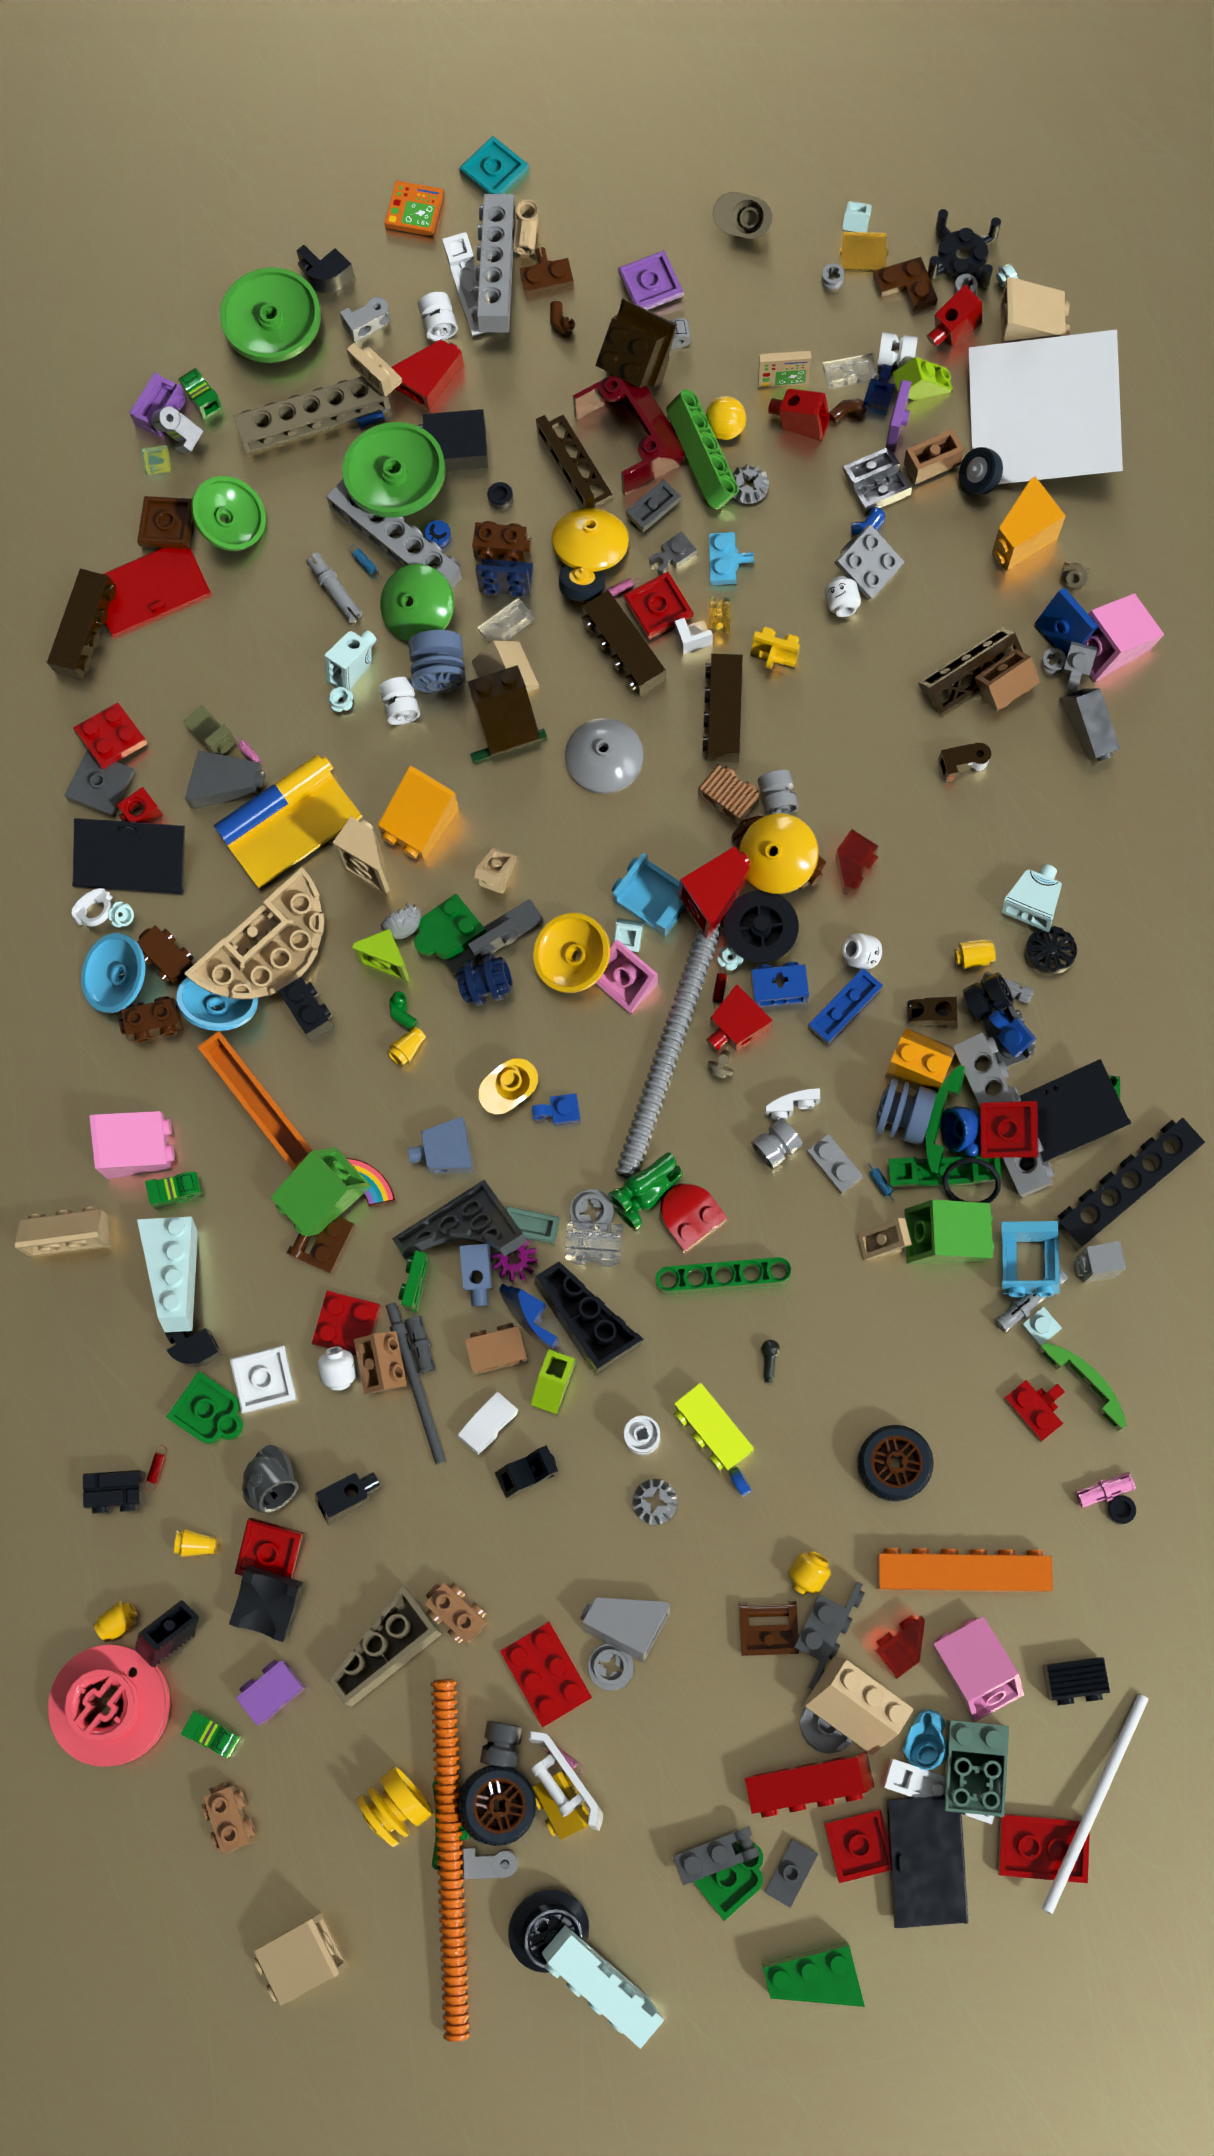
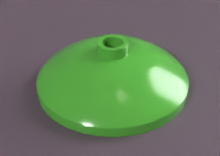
M216 476L204 481L193 495L191 502L193 522L199 533L212 545L223 550L240 551L251 547L262 536L266 524L265 509L257 493L245 482L230 476ZM220 517L224 518L226 523H223Z
M424 564L404 566L394 572L384 585L380 599L381 615L387 628L396 637L407 642L412 636L421 632L445 630L454 611L452 588L446 577L433 567ZM412 597L413 604L408 606L407 601Z

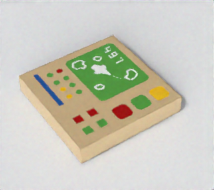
M811 350L759 354L758 388L809 385Z

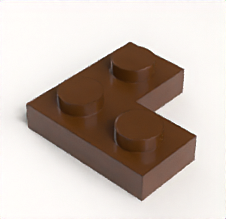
M921 257L874 271L873 278L881 297L905 291L913 312L937 305L938 298Z

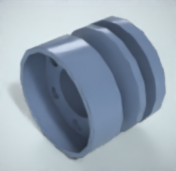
M429 630L418 633L409 639L410 661L413 663L411 665L412 687L422 692L439 693L458 689L466 683L465 664L461 660L464 657L461 635L449 630Z
M892 1077L890 1083L883 1091L878 1107L876 1133L883 1134L886 1123L892 1124L889 1137H894L898 1128L903 1127L904 1141L921 1146L931 1117L937 1090L920 1085L914 1096L908 1095L909 1082L905 1081L900 1093L896 1091L898 1079Z

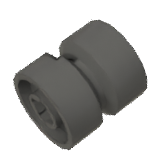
M487 1721L484 1737L488 1740V1743L482 1746L480 1763L516 1769L519 1751L516 1750V1746L521 1744L524 1727Z

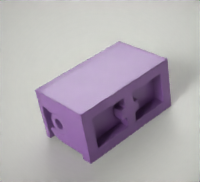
M154 372L130 411L134 425L161 438L164 432L158 431L153 427L151 422L152 414L155 410L167 406L173 407L176 410L182 409L185 403V394L181 384L178 383L177 385Z
M273 1660L262 1669L264 1673L262 1677L256 1682L253 1678L250 1679L239 1689L241 1694L236 1699L257 1726L266 1722L306 1688L291 1667L286 1665V1660L279 1662Z

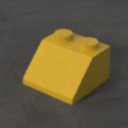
M563 1769L551 1775L569 1801L578 1795L572 1781ZM542 1782L533 1786L536 1806L539 1810L544 1808L549 1819L545 1820V1823L553 1837L558 1835L559 1839L562 1840L589 1826V1814L583 1803L570 1814L563 1817L559 1812L560 1808Z

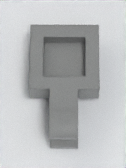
M1071 641L1064 669L1071 671L1066 690L1077 692L1081 675H1090L1097 647Z

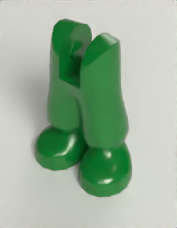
M665 1153L652 1165L627 1179L622 1188H615L609 1192L608 1199L615 1206V1211L631 1229L637 1231L642 1225V1219L638 1211L640 1209H651L683 1176V1172L676 1165V1159L673 1154Z

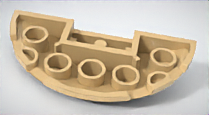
M301 867L263 901V904L226 938L220 940L188 969L184 975L210 993L241 1000L273 995L278 990L300 978L314 961L318 953L321 936L324 932V913L319 901V892L308 873Z

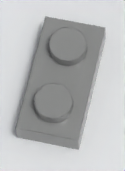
M829 1134L807 1150L809 1156L840 1194H843L863 1178L861 1172Z

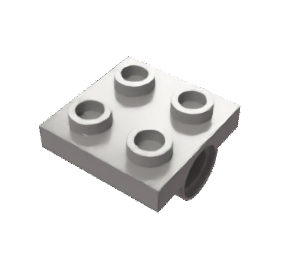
M872 525L866 526L858 536L851 539L842 548L841 555L834 562L847 578L857 583L858 590L868 600L872 599L905 563Z

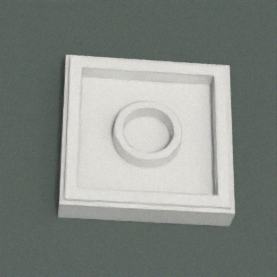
M284 1345L230 1359L242 1414L297 1400Z

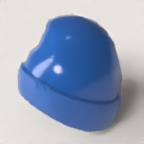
M961 1106L946 1108L941 1119L942 1137L945 1146L951 1152L964 1151L966 1156L971 1158L977 1156L981 1152V1114L974 1109Z

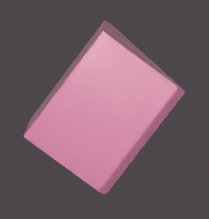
M616 940L610 948L607 968L596 984L624 1009L632 1013L658 985V974L624 944Z

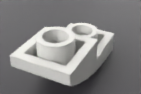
M820 1088L797 1091L774 1100L766 1106L765 1117H771L773 1121H777L780 1118L787 1120L789 1116L793 1115V1106H798V1109H813L814 1105H819Z
M497 1392L458 1434V1438L479 1455L497 1438L498 1432L517 1415L518 1409Z

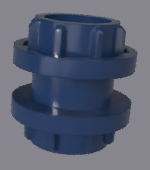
M493 954L486 955L481 965H477L474 959L467 960L464 963V967H460L457 971L459 991L463 1000L468 1004L474 1002L476 1006L484 1005L486 1003V996L492 995L495 1001L503 1000L505 994L509 993L513 988L510 969L503 957L495 958Z

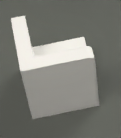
M685 618L675 621V634L683 654L713 645L712 631L707 629L703 620L687 625Z

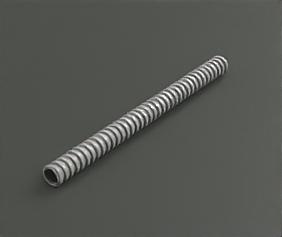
M723 917L709 938L705 937L699 926L697 928L699 933L694 936L696 941L692 942L693 949L689 951L691 956L687 957L688 964L684 966L686 971L682 972L681 977L683 979L679 981L680 987L676 989L678 995H674L675 1002L671 1004L672 1010L668 1013L670 1018L666 1019L667 1026L663 1028L665 1033L660 1036L662 1041L658 1042L659 1049L655 1051L657 1056L653 1057L652 1062L654 1065L650 1066L651 1073L647 1075L649 1080L645 1081L644 1085L646 1088L642 1089V1094L644 1095L639 1098L641 1104H637L636 1109L638 1112L634 1113L635 1120L631 1122L633 1127L628 1130L630 1136H626L627 1144L623 1145L625 1151L621 1152L620 1156L622 1159L618 1160L619 1168L615 1169V1172L620 1177L629 1179L641 1171L640 1164L644 1162L642 1157L647 1153L645 1148L649 1147L648 1140L652 1138L650 1133L655 1130L653 1124H657L656 1116L660 1115L658 1109L663 1106L661 1101L665 1100L664 1093L668 1091L666 1086L671 1082L669 1077L673 1076L672 1069L676 1067L674 1062L679 1059L677 1054L681 1053L680 1046L684 1044L682 1038H686L687 1033L685 1030L689 1029L688 1023L692 1020L690 1015L694 1014L693 1007L697 1005L695 1000L699 999L700 995L698 992L702 990L701 984L705 982L703 977L707 976L706 969L710 967L708 961H712L713 956L711 954L715 952L714 946L718 943L716 938L720 937L719 931L723 928L721 923H724L725 917Z

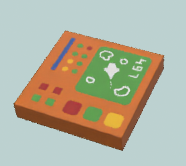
M396 180L384 223L385 228L433 237L444 198V189Z

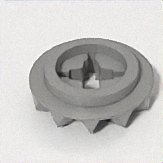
M746 464L744 467H737L732 473L738 486V492L733 497L735 500L744 504H753L766 496L769 489V480L766 472L761 471L758 466L751 467ZM744 478L748 481L754 480L753 488L749 485L743 486Z
M589 1189L580 1192L570 1205L572 1222L585 1233H598L607 1228L613 1219V1204L608 1199V1196L599 1190ZM588 1201H591L594 1209H603L596 1213V1222H593L589 1215L583 1214L588 1210Z
M649 1479L638 1486L633 1495L634 1511L645 1523L652 1525L665 1523L676 1512L678 1504L676 1492L670 1484L661 1479ZM657 1490H660L659 1499L666 1503L667 1506H657L656 1510L651 1514V1504L644 1500L643 1497L651 1498Z
M609 1644L596 1648L589 1658L588 1672L590 1678L602 1689H620L630 1681L633 1675L634 1662L632 1657ZM614 1654H616L615 1665L619 1666L623 1672L613 1671L609 1678L606 1679L607 1669L599 1664V1661L609 1662Z

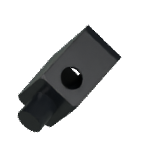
M374 1472L359 1479L356 1473H353L316 1492L315 1502L326 1523L330 1525L367 1504L369 1501L368 1494L380 1488L381 1485ZM354 1490L357 1495L348 1497L345 1492Z

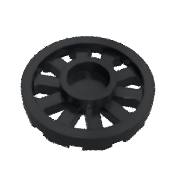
M1056 926L1051 927L1049 932L1039 928L1031 934L1026 944V956L1029 963L1038 971L1046 974H1058L1066 971L1072 966L1077 955V945L1072 935L1064 931L1063 928ZM1049 933H1054L1052 939L1050 938ZM1061 935L1063 938L1057 941L1058 936ZM1034 942L1039 946H1033L1031 943ZM1066 943H1070L1071 946H1063V945H1065ZM1031 953H1039V954L1036 955V956H1033ZM1042 959L1045 960V963L1042 965L1038 963ZM1060 959L1063 960V961H1065L1066 964H1065V965L1062 964V963L1060 962ZM1050 962H1054L1055 968H1051Z

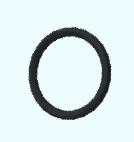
M962 1158L951 1163L946 1168L942 1179L943 1188L953 1201L970 1202L955 1196L948 1184V1177L951 1171L957 1166L966 1163L984 1166L992 1173L995 1179L993 1193L988 1198L977 1202L990 1203L998 1196L1001 1190V1179L997 1170L984 1160Z

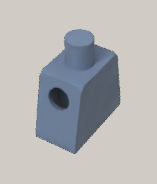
M463 1117L423 1130L421 1132L423 1145L408 1147L410 1163L426 1161L429 1173L474 1172Z
M488 1244L459 1246L463 1290H470L471 1306L488 1305L487 1289L493 1288L491 1246ZM476 1270L482 1273V1281L480 1283L473 1280V1272Z

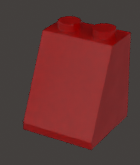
M736 846L680 879L678 896L706 938L713 934L745 886L751 863L747 855L743 851L739 852Z

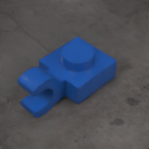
M995 1010L988 1017L1002 1031L997 1038L1013 1057H1018L1037 1039L1020 1019L1016 1018L1011 1021L1003 1010L1000 1012Z
M577 1093L550 1097V1105H533V1120L552 1118L553 1125L580 1122Z

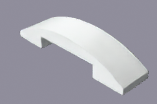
M464 232L442 239L471 334L475 336L485 333L479 332L478 322L473 321V306H478V301L474 299V286L479 285V281H476V265L467 233Z
M891 1758L883 1787L914 1798L945 1795V1776L928 1770H922L919 1767ZM962 1813L992 1824L994 1816Z

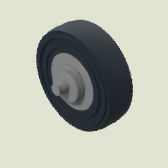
M978 447L969 451L963 458L959 468L961 486L967 492L975 495H985L993 491L999 484L1003 474L1001 457L994 450L986 447Z

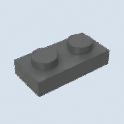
M663 479L628 508L626 516L642 532H645L681 501V496Z

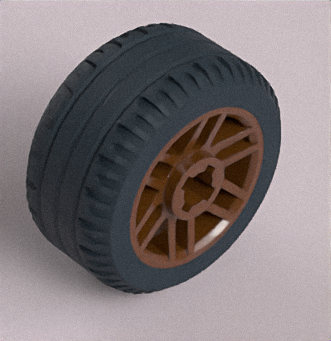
M888 1425L874 1431L862 1444L857 1460L858 1473L865 1487L875 1496L887 1501H903L920 1493L928 1484L934 1466L933 1454L927 1441L917 1431L902 1425ZM891 1459H899V1467L893 1468L891 1466Z
M487 1766L475 1771L463 1783L458 1798L459 1820L464 1830L473 1839L487 1845L503 1846L517 1841L528 1831L535 1817L536 1800L531 1784L520 1772L510 1767ZM494 1800H499V1801H500V1802H499V1808H500V1810H498V1811H494V1810H493V1809H494V1803H493Z

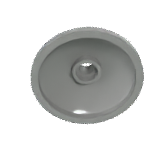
M609 718L594 719L578 727L569 738L565 750L566 767L572 779L582 788L599 794L614 793L626 788L637 778L643 764V747L638 735L625 723ZM602 746H606L608 750L606 752L599 751V748Z

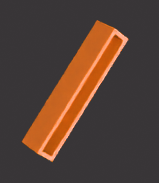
M216 1032L200 1044L198 1049L294 1171L313 1150L221 1032Z
M884 1548V1554H877V1589L1053 1591L1052 1556H1044V1550H1027V1555H1015V1550H998V1555H987L986 1549H969V1555H958V1549H941V1554H930L929 1549L917 1548L912 1549V1554H901V1548Z

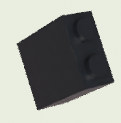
M483 409L423 414V424H419V427L429 432L440 445L446 471L488 468L486 426Z

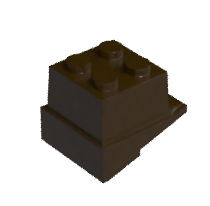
M622 298L618 314L611 319L595 366L638 388L646 385L654 388L663 382L677 324Z

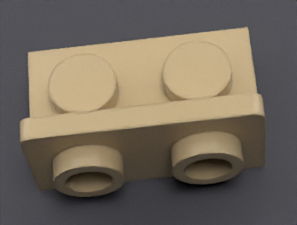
M353 343L347 348L351 366L384 397L402 383V378L370 347L360 349Z

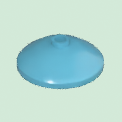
M121 933L105 935L91 947L83 963L81 984L84 996L93 1008L105 1013H115L125 1009L134 1001L141 990L145 977V959L141 947L132 937Z
M187 977L178 987L176 1003L181 1015L193 1025L207 1030L224 1031L237 1028L248 1022L257 1010L258 998L241 1000L213 994L199 987Z

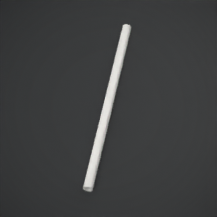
M1141 1694L1137 1695L1041 1908L1049 1914L1054 1912L1149 1700Z

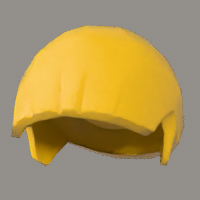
M722 396L714 399L707 408L706 417L717 439H732L738 436L744 429L746 414L739 400L731 396Z

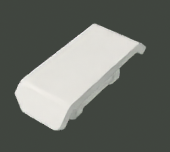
M530 1731L529 1740L531 1743L549 1748L551 1754L537 1763L531 1771L535 1777L539 1778L560 1808L559 1812L563 1817L567 1816L586 1801L591 1808L588 1825L590 1828L600 1831L603 1821V1812L552 1739L545 1733ZM557 1761L579 1791V1794L570 1801L547 1770Z

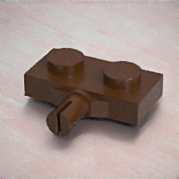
M541 247V253L539 248L535 250L538 260L537 264L520 268L525 296L574 285L568 258L548 261L544 247Z

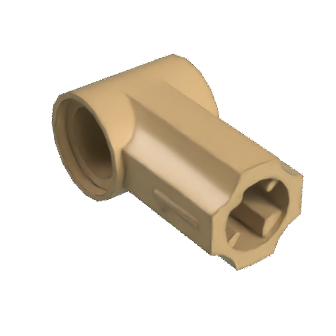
M523 200L516 208L517 218L513 252L518 253L520 256H529L535 253L539 213L538 206L534 201ZM525 215H532V217H530V218H525V217H523V216H525Z

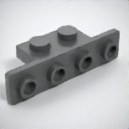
M528 899L484 926L487 933L469 943L467 949L454 958L443 959L451 973L456 976L460 967H464L465 961L474 959L477 963L484 956L494 954L498 949L513 943L518 937L541 924L543 917L533 902Z
M855 1583L845 1607L821 1595L818 1596L794 1648L819 1660L807 1685L808 1688L814 1689L825 1671L823 1668L827 1660H832L833 1656H836L840 1647L836 1643L840 1632L846 1634L852 1622V1618L848 1617L853 1606L859 1607L865 1592L861 1591L863 1584Z

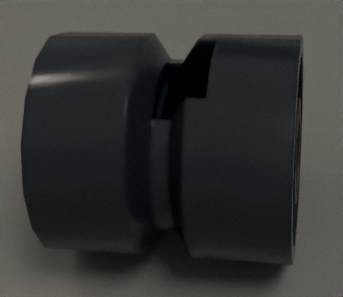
M999 972L985 978L982 985L977 982L963 989L965 1001L977 1020L991 1015L994 1008L1001 1010L1014 1002L1011 991Z

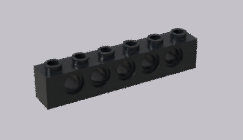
M1181 1118L1177 1123L1173 1119L1160 1129L1163 1134L1158 1139L1149 1138L1140 1146L1142 1152L1134 1157L1130 1154L1119 1164L1122 1167L1119 1172L1114 1175L1110 1171L1099 1181L1102 1185L1095 1192L1090 1188L1078 1198L1081 1204L1075 1209L1069 1206L1057 1216L1060 1219L1058 1222L1059 1232L1076 1251L1087 1244L1205 1143L1184 1118ZM1163 1142L1172 1143L1175 1147V1153L1166 1152L1163 1148ZM1144 1159L1151 1160L1155 1165V1170H1146L1142 1161ZM1128 1176L1132 1178L1134 1188L1125 1187L1122 1183V1177ZM1101 1195H1111L1114 1199V1205H1105L1101 1200ZM1081 1212H1090L1093 1215V1223L1084 1222L1080 1216Z

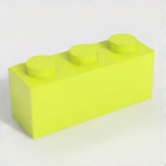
M699 1383L674 1404V1407L677 1409L674 1415L683 1426L686 1424L691 1426L695 1431L692 1437L701 1448L705 1445L712 1453L709 1458L719 1470L724 1467L729 1472L754 1451L753 1446L702 1383Z

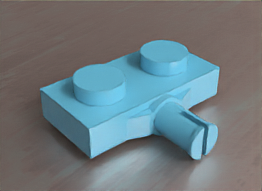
M735 532L709 534L711 585L737 584L736 572L739 563H754V552L738 553Z

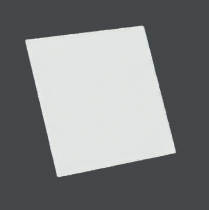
M1117 330L969 347L972 449L986 447L994 450L1001 457L1003 474L999 484L1030 481L1034 476L1038 480L1123 471Z

